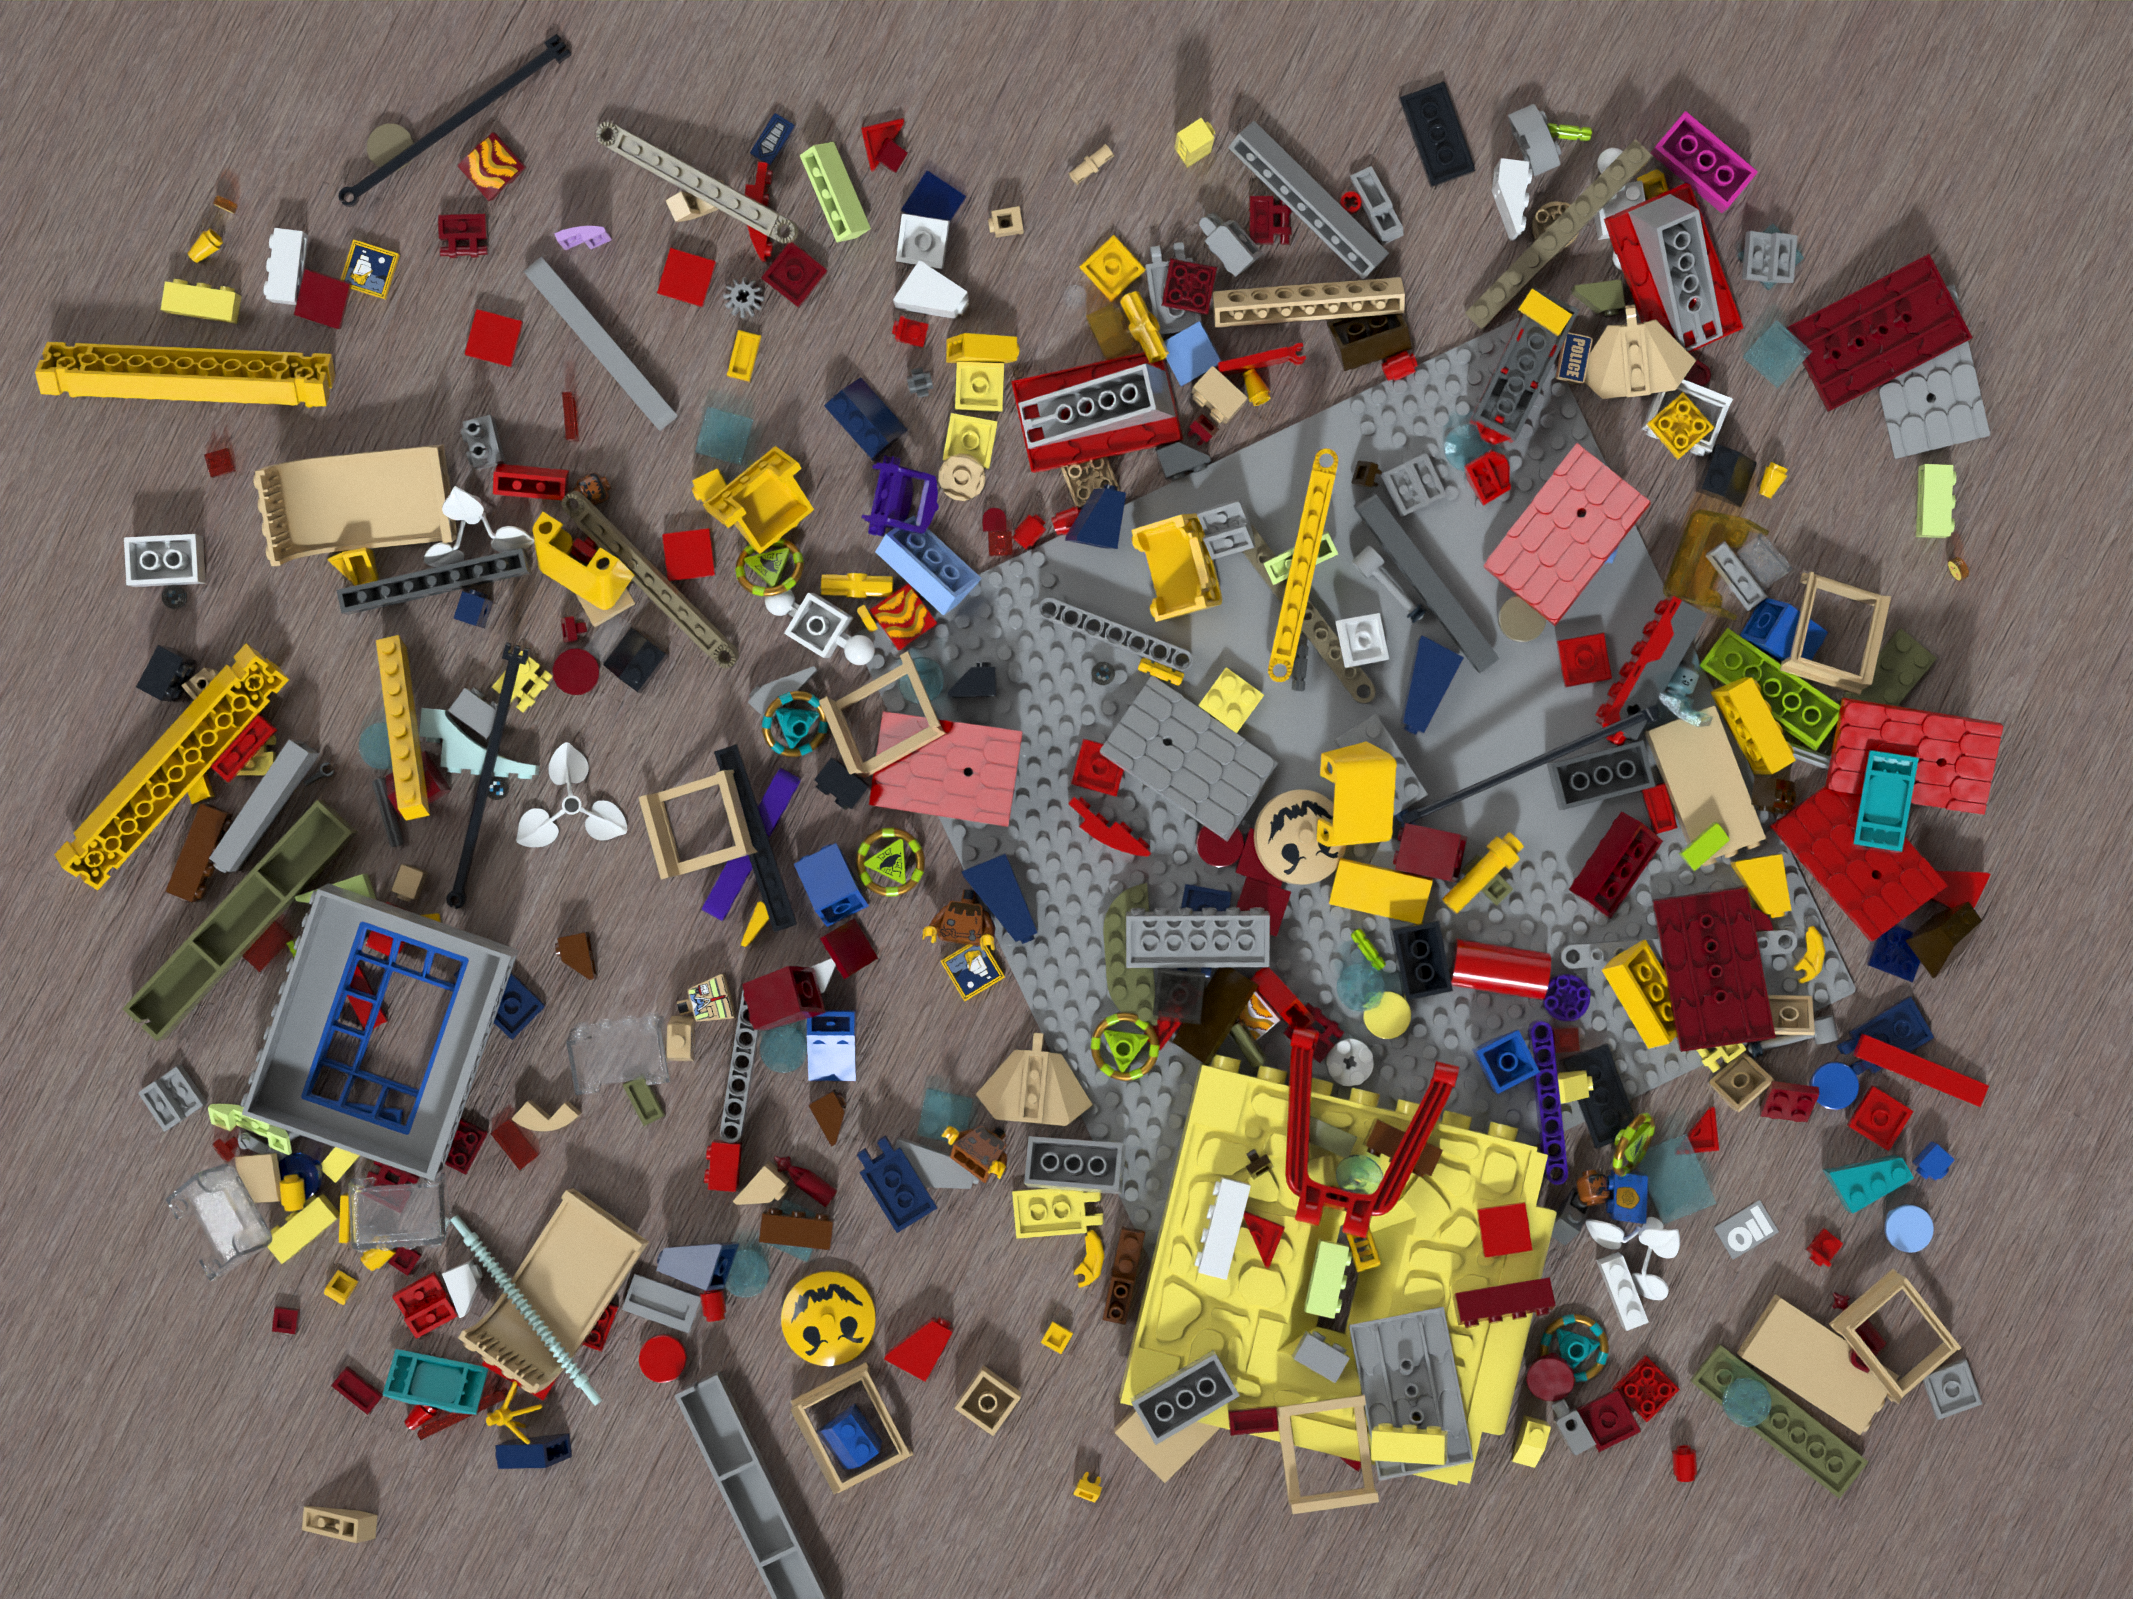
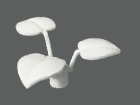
M454 486L450 495L443 503L442 511L445 516L453 520H461L456 543L453 547L443 542L433 545L425 553L424 563L436 568L464 561L463 552L457 549L460 546L466 522L468 524H476L482 519L489 536L493 539L491 547L501 553L519 548L527 549L533 544L534 537L530 536L525 530L515 526H505L498 529L496 534L493 533L487 521L481 499Z
M570 743L562 744L555 751L549 763V776L553 783L557 785L567 783L568 797L562 802L563 809L551 818L543 809L534 808L527 811L519 822L516 838L518 844L527 847H543L552 843L559 833L558 827L553 821L564 813L574 815L579 811L589 815L586 819L585 827L588 834L594 839L609 840L627 833L626 820L616 805L609 801H597L594 803L591 812L581 807L580 799L573 796L571 783L582 782L587 776L589 768L583 754Z
M1648 1217L1646 1218V1224H1643L1642 1227L1637 1226L1635 1231L1624 1237L1623 1230L1611 1223L1591 1219L1586 1220V1226L1592 1238L1599 1245L1608 1249H1619L1622 1246V1242L1626 1243L1638 1234L1639 1241L1647 1245L1648 1250L1642 1274L1633 1273L1631 1275L1635 1288L1640 1295L1648 1299L1663 1300L1667 1297L1669 1292L1667 1284L1660 1277L1647 1274V1267L1652 1249L1658 1256L1663 1258H1674L1677 1255L1680 1247L1678 1229H1663L1664 1226L1660 1220Z

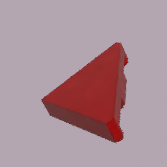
M904 118L861 128L871 172L875 171L879 165V162L874 158L886 139L894 141L905 123Z
M1714 1106L1708 1108L1674 1150L1675 1155L1719 1151Z
M1244 1211L1243 1217L1264 1266L1269 1269L1285 1226Z

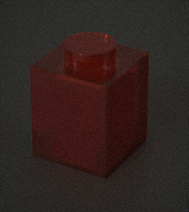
M1574 1025L1552 1027L1555 1053L1580 1051L1578 1027Z

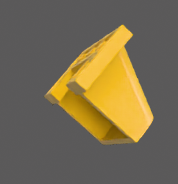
M776 446L703 504L706 511L727 528L734 524L759 554L773 543L778 542L785 533L796 527L802 519L814 510L793 477L802 468L796 460Z

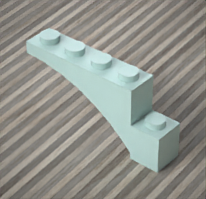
M422 708L419 736L426 737V742L440 743V738H443L440 767H447V772L461 773L462 769H471L470 774L481 775L487 748L468 736L449 716L450 712L448 710ZM498 755L494 776L508 777L509 773H518V778L532 779V775H539L540 766L517 762Z

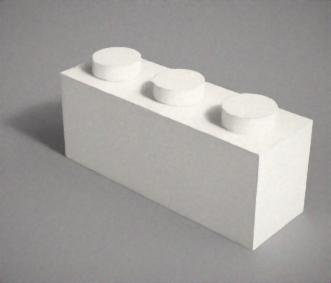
M274 228V234L270 235L269 246L272 248L271 258L267 259L266 264L269 277L268 281H265L264 295L271 302L296 305L304 275L308 235L303 231Z
M1617 1252L1596 1260L1621 1326L1628 1331L1649 1323L1623 1255Z

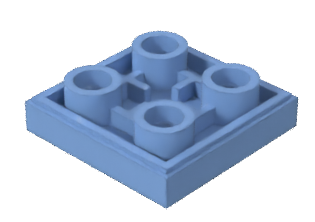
M1201 321L1164 341L1169 351L1166 359L1180 386H1184L1200 377L1212 366L1216 367L1218 362H1222Z

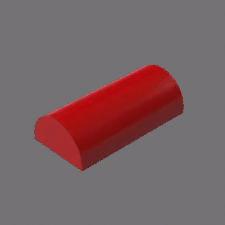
M1456 938L1450 972L1452 986L1543 1000L1550 979L1551 954Z

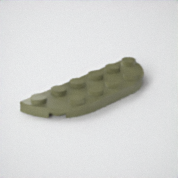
M1147 883L1133 886L1122 892L1112 902L1106 913L1103 926L1106 977L1111 999L1122 1013L1136 1014L1141 1021H1148L1151 1025H1157L1153 968H1126V912H1131L1132 908H1144L1145 912H1149Z

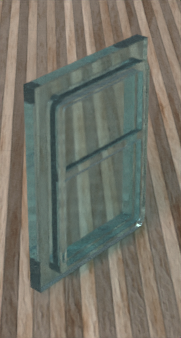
M1687 1134L1648 1148L1638 1167L1642 1173L1648 1176V1190L1663 1225L1717 1204Z

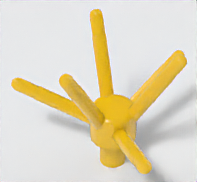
M513 1381L502 1407L493 1413L488 1412L486 1423L488 1426L494 1424L502 1426L505 1424L526 1444H530V1440L516 1428L524 1429L526 1425L513 1421L512 1418L541 1409L542 1405L539 1404L512 1412L508 1405L518 1390L516 1387L517 1382Z

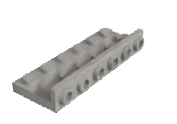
M1236 907L1226 908V911H1216V908H1202V911H1193L1192 908H1179L1178 911L1169 912L1168 908H1155V912H1145L1144 908H1132L1131 912H1126V968L1269 967V912L1264 911V908L1261 907L1250 908V911H1240V908Z

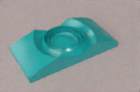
M1874 750L1869 751L1853 844L1902 852L1919 757Z
M395 1349L383 1396L409 1404L436 1407L448 1412L476 1415L489 1369L483 1366Z

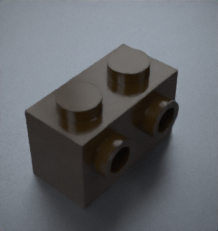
M1754 776L1751 805L1760 806L1759 811L1783 814L1784 809L1792 810L1796 802V782Z

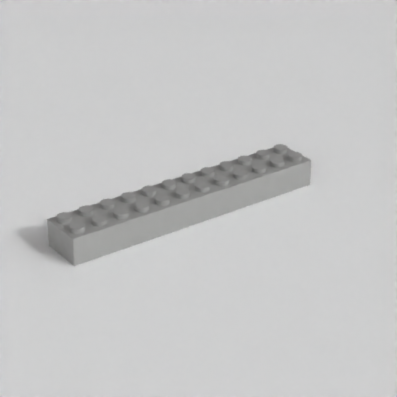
M721 1370L702 1378L699 1383L696 1381L677 1390L674 1396L772 1599H830Z

